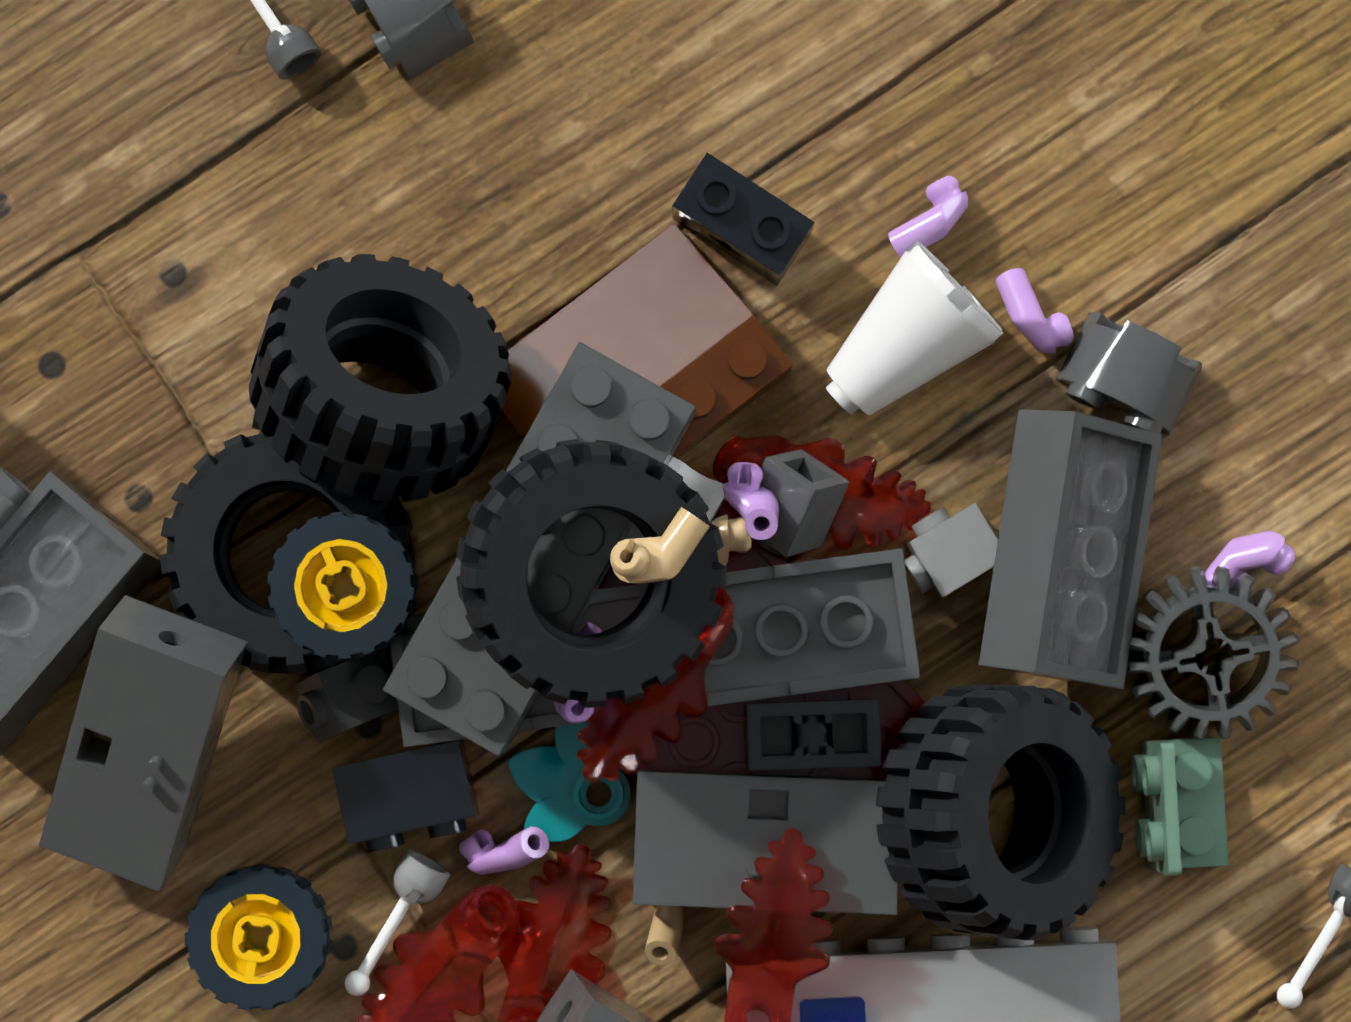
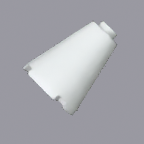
M919 241L902 255L826 369L833 379L826 389L839 405L851 415L859 408L869 416L995 343V340L1003 334L999 324L965 286H961L948 273L950 270Z

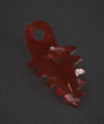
M780 435L749 438L737 436L728 440L720 448L713 463L715 478L720 483L725 484L728 483L727 470L736 462L753 463L761 468L765 457L802 449L840 474L850 483L829 531L836 547L842 550H847L851 547L859 528L866 545L870 548H877L880 545L883 530L887 538L891 541H896L901 536L903 525L908 531H913L911 526L917 523L920 518L926 516L931 510V503L925 499L926 490L918 489L915 491L917 486L915 481L906 480L897 486L902 477L900 472L891 470L873 478L877 466L875 458L863 456L844 463V445L834 438H825L812 443L797 445Z
M717 588L715 603L723 607L716 627L708 624L705 626L699 640L706 644L697 659L693 661L686 656L674 668L679 675L678 678L664 688L657 682L643 688L645 698L627 704L620 698L607 699L605 708H594L592 716L587 721L595 726L585 727L577 734L578 740L589 747L581 749L577 753L578 759L585 765L583 769L585 780L591 783H595L601 778L616 781L618 779L617 767L627 774L635 773L638 764L635 753L646 762H652L656 758L657 751L652 735H657L670 743H676L680 739L682 733L676 712L692 717H698L705 712L708 704L704 682V668L712 659L733 625V603L723 588Z
M795 828L788 829L782 840L769 842L768 850L773 858L760 856L755 860V871L762 877V880L759 881L753 878L743 880L741 890L754 904L751 906L732 905L728 908L726 916L740 930V933L721 935L715 940L714 949L732 970L729 979L724 1022H748L747 1013L752 1010L764 1012L768 1016L769 1022H791L796 984L811 975L825 970L830 965L829 955L811 946L813 942L822 940L833 932V925L830 922L809 914L814 910L827 906L830 901L829 894L826 891L810 889L812 885L823 879L824 872L822 868L806 863L814 858L816 853L812 847L803 844L802 834Z
M576 845L570 852L558 851L557 859L560 863L551 860L545 861L543 872L549 881L536 875L531 877L529 888L539 903L518 900L512 906V913L523 929V932L502 933L496 942V951L509 982L498 1022H536L571 969L595 984L599 983L605 976L604 962L590 954L589 950L604 944L611 937L612 931L610 927L591 919V917L609 910L611 906L609 897L595 895V893L606 888L608 879L605 876L594 874L602 868V863L591 858V851L585 845Z
M487 885L477 887L463 896L436 930L398 935L393 942V950L402 961V965H380L376 968L374 977L386 989L387 994L368 993L362 999V1006L374 1015H362L355 1022H456L453 1013L456 1009L472 1017L479 1015L485 1007L484 971L515 936L519 927V907L515 898L507 890L499 886ZM480 914L488 917L492 924L486 922Z

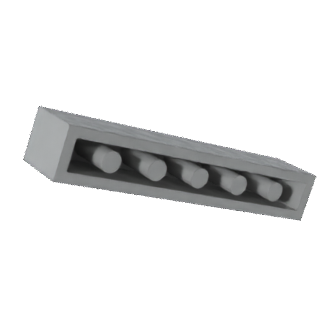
M1097 927L1065 928L1059 932L1060 940L1034 941L995 937V943L970 944L968 933H940L931 935V945L908 947L905 946V936H875L866 938L867 948L841 950V939H811L802 941L803 951L778 953L776 942L738 944V954L725 955L728 1022H1120L1116 943L1107 937L1099 938Z

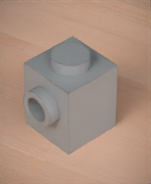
M976 502L952 517L949 516L945 507H942L911 526L917 538L905 545L911 555L904 560L905 569L922 594L931 589L937 599L943 598L994 567L998 538Z

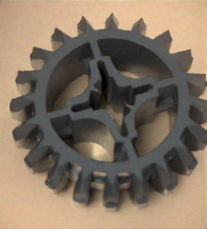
M1199 566L1191 567L1189 571L1190 588L1184 589L1181 581L1174 574H1170L1165 578V582L1173 594L1164 601L1152 589H1149L1144 594L1146 600L1156 610L1151 617L1142 611H1135L1134 623L1144 628L1145 632L1144 636L1132 634L1129 646L1131 650L1142 651V655L1128 659L1126 673L1135 675L1146 674L1131 686V691L1136 698L1146 697L1156 692L1148 702L1146 711L1152 718H1156L1164 714L1171 707L1166 724L1171 731L1178 732L1183 728L1188 718L1191 717L1190 728L1194 738L1204 739L1208 731L1209 721H1214L1217 734L1221 739H1227L1231 737L1232 732L1230 719L1237 717L1244 729L1251 731L1256 727L1255 720L1249 713L1251 709L1258 706L1268 716H1272L1277 709L1274 704L1265 697L1271 689L1280 695H1288L1290 693L1291 686L1276 676L1278 670L1291 672L1298 669L1299 662L1295 658L1280 654L1281 649L1290 648L1298 644V636L1292 631H1275L1286 624L1291 615L1284 607L1275 608L1265 613L1273 603L1276 594L1270 588L1264 587L1250 597L1255 580L1251 575L1242 573L1235 581L1233 587L1229 588V569L1224 566H1217L1213 573L1212 585H1207L1203 570ZM1212 602L1228 603L1245 610L1253 620L1258 634L1244 636L1242 633L1227 634L1222 632L1218 618L1214 615ZM1192 607L1193 613L1190 614L1191 630L1188 636L1179 643L1168 645V650L1160 651L1163 636L1170 624L1181 613ZM1207 631L1221 648L1224 645L1229 646L1225 648L1224 652L1215 654V665L1212 666L1213 674L1207 669L1208 666L1200 657L1195 661L1192 659L1196 657L1197 653L1205 651V640L1208 639ZM1260 654L1257 667L1250 680L1239 691L1228 697L1227 693L1231 692L1230 676L1233 669L1243 662L1254 660V655ZM1176 669L1178 673L1195 672L1200 674L1202 686L1207 690L1208 702L1194 701L1178 695L1167 686L1161 671Z

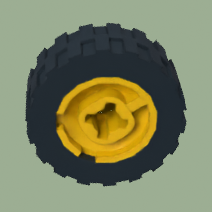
M336 512L307 520V524L299 529L295 528L286 536L288 540L282 548L278 547L272 558L275 559L272 572H268L267 584H270L271 596H268L270 608L274 609L278 618L276 622L282 631L286 632L293 639L292 641L295 644L321 657L343 660L358 659L383 650L391 644L390 642L395 637L402 634L408 626L406 623L411 614H414L416 608V591L419 589V583L411 553L407 551L403 541L394 532L366 516Z
M257 864L223 875L215 880L197 898L199 901L195 908L191 909L187 919L190 922L188 932L185 933V946H188L190 956L187 960L190 969H194L200 978L197 980L205 990H211L216 995L215 999L224 1004L230 1002L238 1005L237 1009H273L298 997L321 974L326 965L327 955L331 952L333 940H330V929L333 927L331 916L327 917L324 908L326 903L321 894L317 895L310 887L312 884L304 877L299 878L291 873L292 870L284 867L276 868L270 867L269 864Z

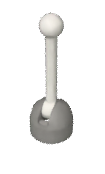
M411 849L405 851L396 866L394 874V888L400 899L358 970H354L346 976L344 984L348 993L360 996L368 991L370 987L369 975L411 904L421 905L433 901L442 891L451 875L439 863Z

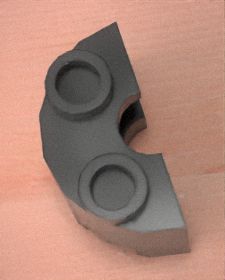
M349 0L357 15L367 10L370 11L380 28V31L370 36L388 68L391 69L401 64L409 80L474 43L468 27L464 24L452 4L454 3L453 0Z
M1089 312L1056 380L1069 386L1066 392L1069 398L1086 407L1100 411L1104 402L1110 403L1127 413L1123 421L1125 425L1158 434L1162 432L1169 436L1202 370V363L1179 355L1182 347L1144 327L1127 320L1122 327L1106 319L1107 317L1101 312Z

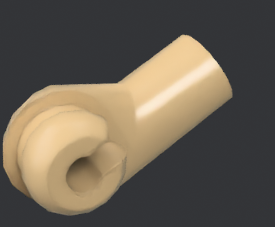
M681 507L662 536L619 541L610 553V563L613 571L620 580L631 584L670 580L678 575L710 526Z
M725 514L711 522V524L719 528L724 545L723 548L717 550L719 563L726 566L729 552L731 551L745 553L750 550L751 536L745 528V519L743 517L728 519V515Z
M655 905L656 908L644 953L651 963L667 966L677 956L683 932V906Z

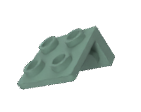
M1204 737V739L1183 738L1140 741L1141 754L1132 755L1131 759L1133 789L1135 793H1143L1145 819H1136L1135 843L1138 857H1147L1149 869L1167 876L1181 875L1182 868L1229 866L1221 738Z

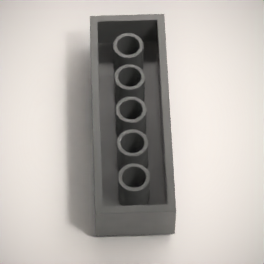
M579 341L506 472L521 463L520 456L536 448L545 451L556 447V442L577 439L581 442H595L596 439L616 442L622 446L641 451L668 465L698 410L696 406ZM580 509L562 516L541 535L535 544L528 562L527 582L536 608L548 622L564 631L574 632L611 566L610 553L613 547L619 541L626 538L633 526L629 519L606 509ZM456 558L385 684L383 691L499 756L507 751L539 692L531 687L526 689L510 678L505 670L498 663H495L474 635L465 617L467 612L464 603L458 594L456 577L460 576L461 561Z

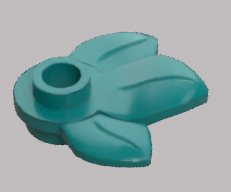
M586 723L557 726L555 731V747L542 746L530 748L512 756L508 761L510 772L517 786L528 797L537 802L526 818L524 829L538 827L547 834L550 842L568 840L587 824L592 826L612 824L622 817L629 806L631 790L626 776L620 769L610 764V748ZM601 781L610 787L611 799L606 805L595 806L590 803L587 798V789L591 783Z

